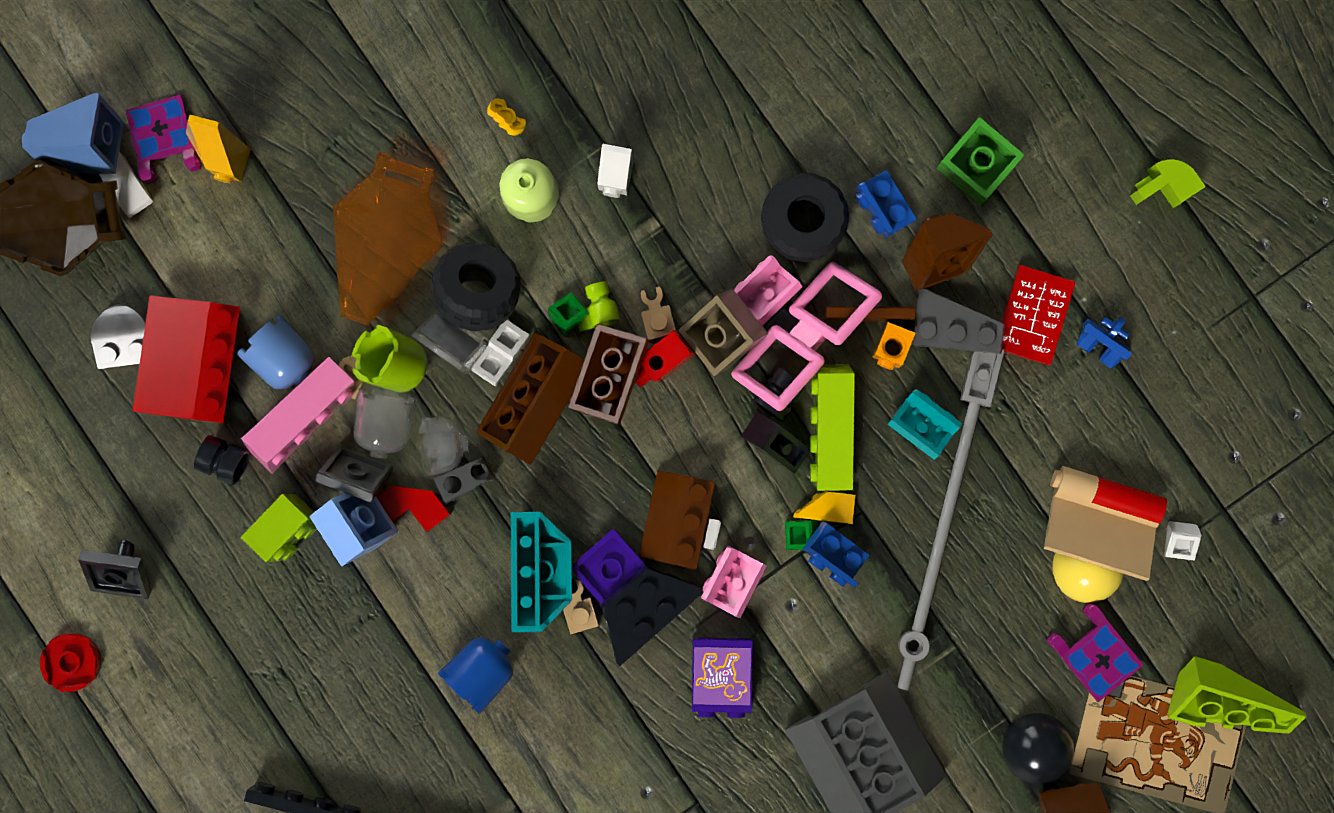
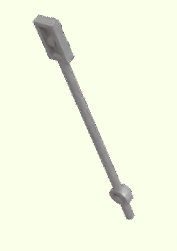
M1002 350V354L972 352L960 397V400L969 402L918 607L912 630L905 632L898 642L899 651L905 658L897 688L909 691L916 661L922 660L929 652V641L923 632L980 406H991L1004 350ZM911 640H916L918 643V647L914 651H910L908 648V643Z

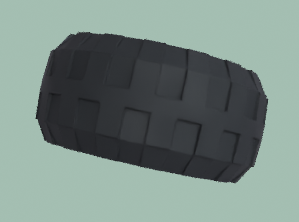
M809 172L792 174L779 181L765 198L761 212V225L766 240L770 243L772 249L792 261L810 262L826 257L840 245L845 237L849 223L848 204L840 188L828 178ZM799 203H809L815 206L822 217L821 227L810 233H803L794 229L787 217L788 210Z
M465 243L451 248L441 256L433 272L431 294L435 308L453 326L469 331H487L503 324L514 312L519 299L521 279L515 263L500 249L484 243ZM471 280L480 281L486 284L490 290L480 294L472 293L461 284Z

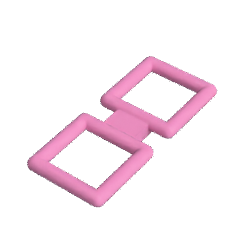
M836 262L828 263L789 307L790 314L799 319V323L790 333L778 325L772 326L767 331L768 335L754 346L733 369L732 377L776 410H783L823 366L825 362L824 357L816 352L819 346L826 339L835 345H841L882 299V293ZM833 275L867 297L838 331L804 309ZM776 339L809 361L808 365L780 396L774 394L746 373Z

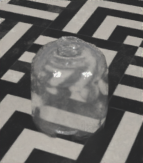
M359 388L353 430L356 443L361 448L369 450V456L385 459L388 453L402 451L410 438L417 397L408 395L407 400L400 397L399 392L375 388L371 389V394H366V389Z

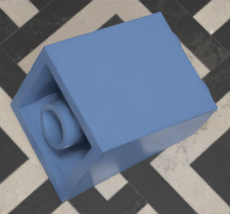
M93 93L28 120L25 133L22 135V148L36 161L45 158L77 174H116L124 121L99 93Z

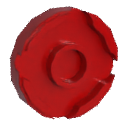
M65 633L53 638L40 656V670L44 680L61 692H75L88 687L97 678L101 668V655L97 645L89 637L80 633Z

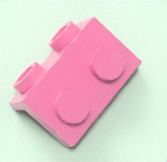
M770 255L760 262L756 269L735 287L734 291L763 326L802 288V285L780 266L774 256Z
M727 546L717 559V567L712 577L708 578L703 586L701 599L741 618L767 565Z

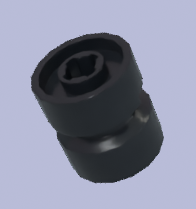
M776 367L767 379L769 385L766 388L780 396L795 378L783 369ZM804 386L781 411L776 410L757 395L752 400L775 419L783 422L792 410L791 403L798 402L807 388Z
M208 435L198 449L194 460V469L209 476L212 473H216L217 479L230 485H235L245 471L250 453L248 450L233 444L227 447L226 441L213 435Z

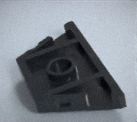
M646 565L601 604L616 663L621 666L697 599L703 593V588L697 583L692 584L683 581L677 576L661 573L657 569Z

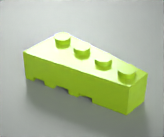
M823 364L814 377L811 378V395H814V406L810 408L811 424H815V435L810 436V452L815 453V464H810V482H815L817 491L853 490L855 373L849 364Z

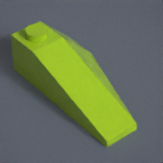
M1194 656L1179 672L1167 713L1169 719L1192 726L1205 727L1206 722L1221 723L1224 729H1233L1234 725L1251 726L1253 731L1287 734L1292 732L1306 718L1304 711L1224 665Z

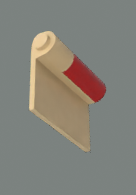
M1062 466L1060 471L1055 470L1050 486L1054 487L1044 549L1148 581L1150 579L1156 528L1164 517L1167 498Z

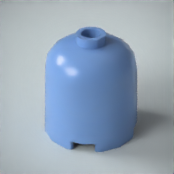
M278 315L275 318V325L270 321L248 340L251 344L249 349L245 351L242 348L238 351L237 355L268 385L281 390L287 389L293 384L298 386L310 375L308 370L313 365L314 353L293 327L281 315Z

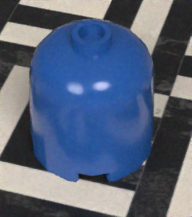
M475 638L458 652L437 674L480 714L513 676V664L507 657L511 651L499 640L493 643L487 638Z

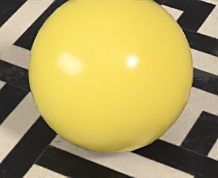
M1055 553L1053 559V575L1058 587L1065 595L1078 602L1095 603L1108 598L1118 589L1123 579V573L1059 553Z

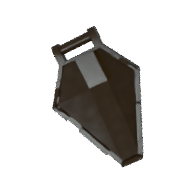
M44 158L35 161L21 170L22 172L15 177L5 180L0 184V255L22 263L29 262L41 266L40 269L63 276L73 270L104 242L127 239L126 230L122 229L115 190L118 189L117 180L94 182Z

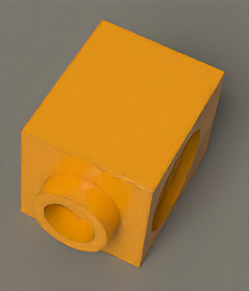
M888 322L883 328L872 358L877 359V365L889 370H893L894 367L900 368L903 366L915 333ZM891 340L898 343L900 348L898 355L892 356L886 352L885 344L887 341Z

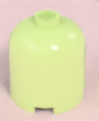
M529 158L520 159L508 165L502 173L499 183L500 195L511 215L531 223L541 221L552 214L560 195L558 183L547 166L537 160Z

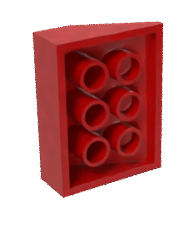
M150 296L132 412L223 424L240 306Z

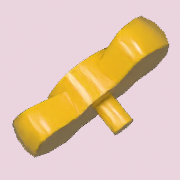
M494 99L488 105L487 114L499 123V127L505 129L509 135L516 136L523 133L526 127V120L516 117L514 110L507 108L504 99Z

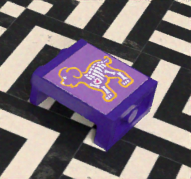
M693 637L692 712H698V717H715V712H727V717L744 718L745 713H752V639Z

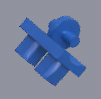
M1104 317L1100 324L1109 329L1108 331H1105L1088 318L1082 324L1083 331L1077 340V345L1089 353L1098 341L1107 346L1100 355L1099 360L1109 368L1115 367L1123 358L1127 361L1132 354L1130 347L1115 338L1117 335L1126 340L1130 334L1122 328L1125 323L1124 318L1119 317L1113 322L1109 318Z

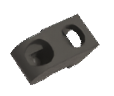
M480 458L438 476L433 480L444 502L448 504L494 478L484 458Z

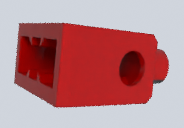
M673 330L645 352L635 383L641 388L652 379L654 382H661L697 354L680 332ZM659 357L663 360L661 368H658L656 365V359Z

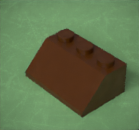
M952 213L940 217L938 214L926 218L902 259V263L916 291L968 273L992 237L991 230Z
M597 324L568 408L620 425L649 339Z
M657 470L639 556L697 569L715 482Z

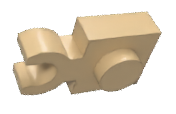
M656 287L657 297L654 300L647 299L645 291H641V300L649 308V310L641 312L649 341L663 338L675 330L670 306L661 307L660 305L663 299L660 287Z
M579 579L576 580L578 589L575 593H572V601L563 609L570 635L599 626L591 597L582 599L581 594L583 593L584 585Z

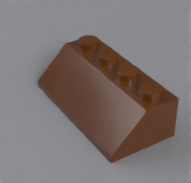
M534 332L475 433L531 465L550 431L554 428L564 407L569 402L577 384L584 359L567 348Z

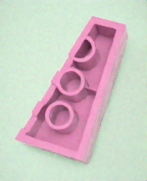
M328 357L241 438L247 450L273 474L311 436L312 432L319 425L324 424L332 416V411L339 404L343 405L354 395V381Z

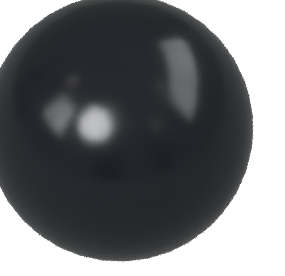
M1044 713L1024 715L1010 725L1004 736L1002 746L1004 760L1010 771L1022 781L1036 785L1052 783L1060 779L1072 764L1074 757L1072 736L1066 726L1051 715Z

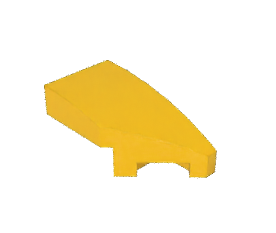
M824 491L822 494L816 493L811 497V501L801 510L798 509L794 512V517L853 524L856 495Z

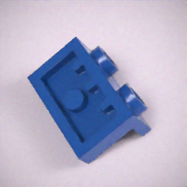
M887 170L857 186L856 192L858 194L855 195L858 204L863 210L867 208L872 216L870 220L871 225L878 235L882 233L885 239L917 220Z
M824 521L821 522L802 549L811 556L808 562L821 571L825 567L832 571L829 577L843 587L846 583L854 588L857 587L859 583L853 578L869 557L866 552Z

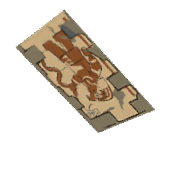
M1130 676L1100 702H1096L1089 693L1069 774L1205 811L1225 813L1246 725H1234L1233 729H1224L1221 723L1206 722L1205 727H1199L1169 719L1167 713L1175 687Z

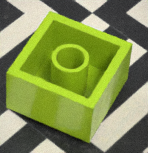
M281 494L240 538L265 562H279L282 559L286 561L297 551L298 548L295 545L302 538L308 539L317 530L309 517L314 511L296 494Z

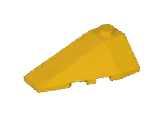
M189 115L186 134L204 167L214 174L215 180L231 184L232 180L241 182L251 149L221 123Z

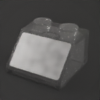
M438 311L430 316L412 335L416 340L466 375L471 372L473 365L487 347L482 343L485 339L484 336L477 331L467 332L462 328L453 326Z

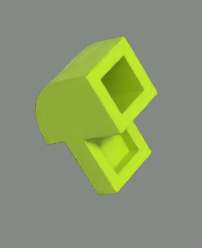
M1169 159L1160 161L1149 168L1147 171L1150 175L1135 185L1138 190L1131 194L1130 197L1137 205L1158 190H1161L1171 206L1175 208L1206 186L1191 166L1179 160Z

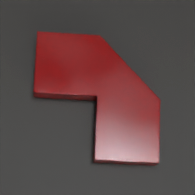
M391 485L377 496L392 522L410 510L426 532H429L451 515L434 491Z

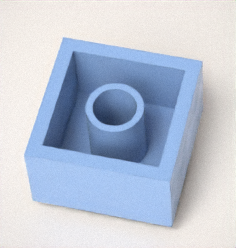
M344 493L332 498L309 516L341 566L377 549L399 532L376 496L370 503Z

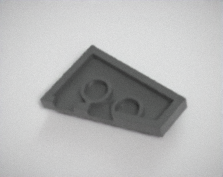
M926 289L919 290L914 325L915 336L912 345L1002 354L1004 323Z

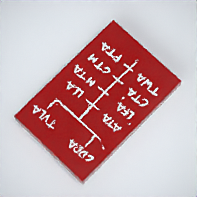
M1019 265L1001 323L1005 324L1002 350L1005 353L1050 366L1076 282Z

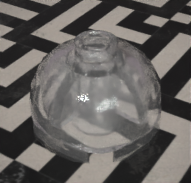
M422 417L419 434L425 433V435L423 436V442L419 443L424 471L428 472V476H435L456 469L462 460L463 452L468 451L466 434L461 435L459 427L447 418Z

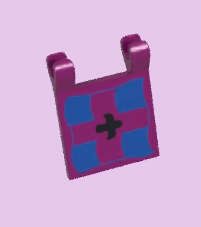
M182 95L126 110L138 160L139 176L146 184L157 181L152 165L153 161L183 153L184 164L191 172L201 169L198 154L186 134L188 116Z
M1089 603L1083 608V612L1095 625L1093 629L1070 648L1063 638L1055 633L1047 638V642L1071 669L1096 702H1100L1141 668L1143 664L1108 622L1098 606Z

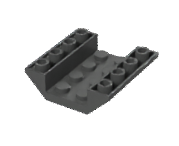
M887 671L863 684V689L814 717L808 715L785 728L788 737L831 813H896L926 796L947 777Z

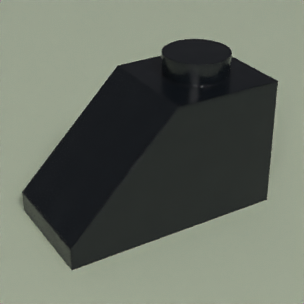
M758 412L741 435L742 438L794 474L810 452L806 445L786 429Z

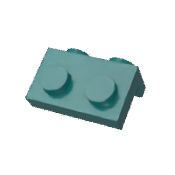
M914 389L903 401L887 425L935 460L951 437L960 429L962 423L955 419L953 414L934 403L928 395Z

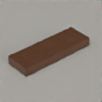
M828 306L824 311V321H847L858 307ZM874 307L862 322H912L915 319V308Z

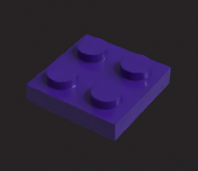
M613 528L572 565V572L602 604L646 564Z

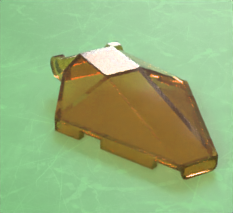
M379 152L373 173L333 206L341 317L369 326L379 313L386 309L415 278L414 275L427 261L429 262L444 246L429 195L436 170L428 167L422 169L389 158V154ZM388 169L421 180L420 188L385 176V170Z

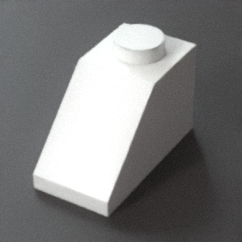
M602 144L597 185L598 189L603 191V195L619 198L620 194L627 195L634 162L632 149Z

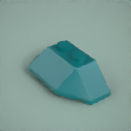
M511 512V632H542L572 601V541L542 512Z

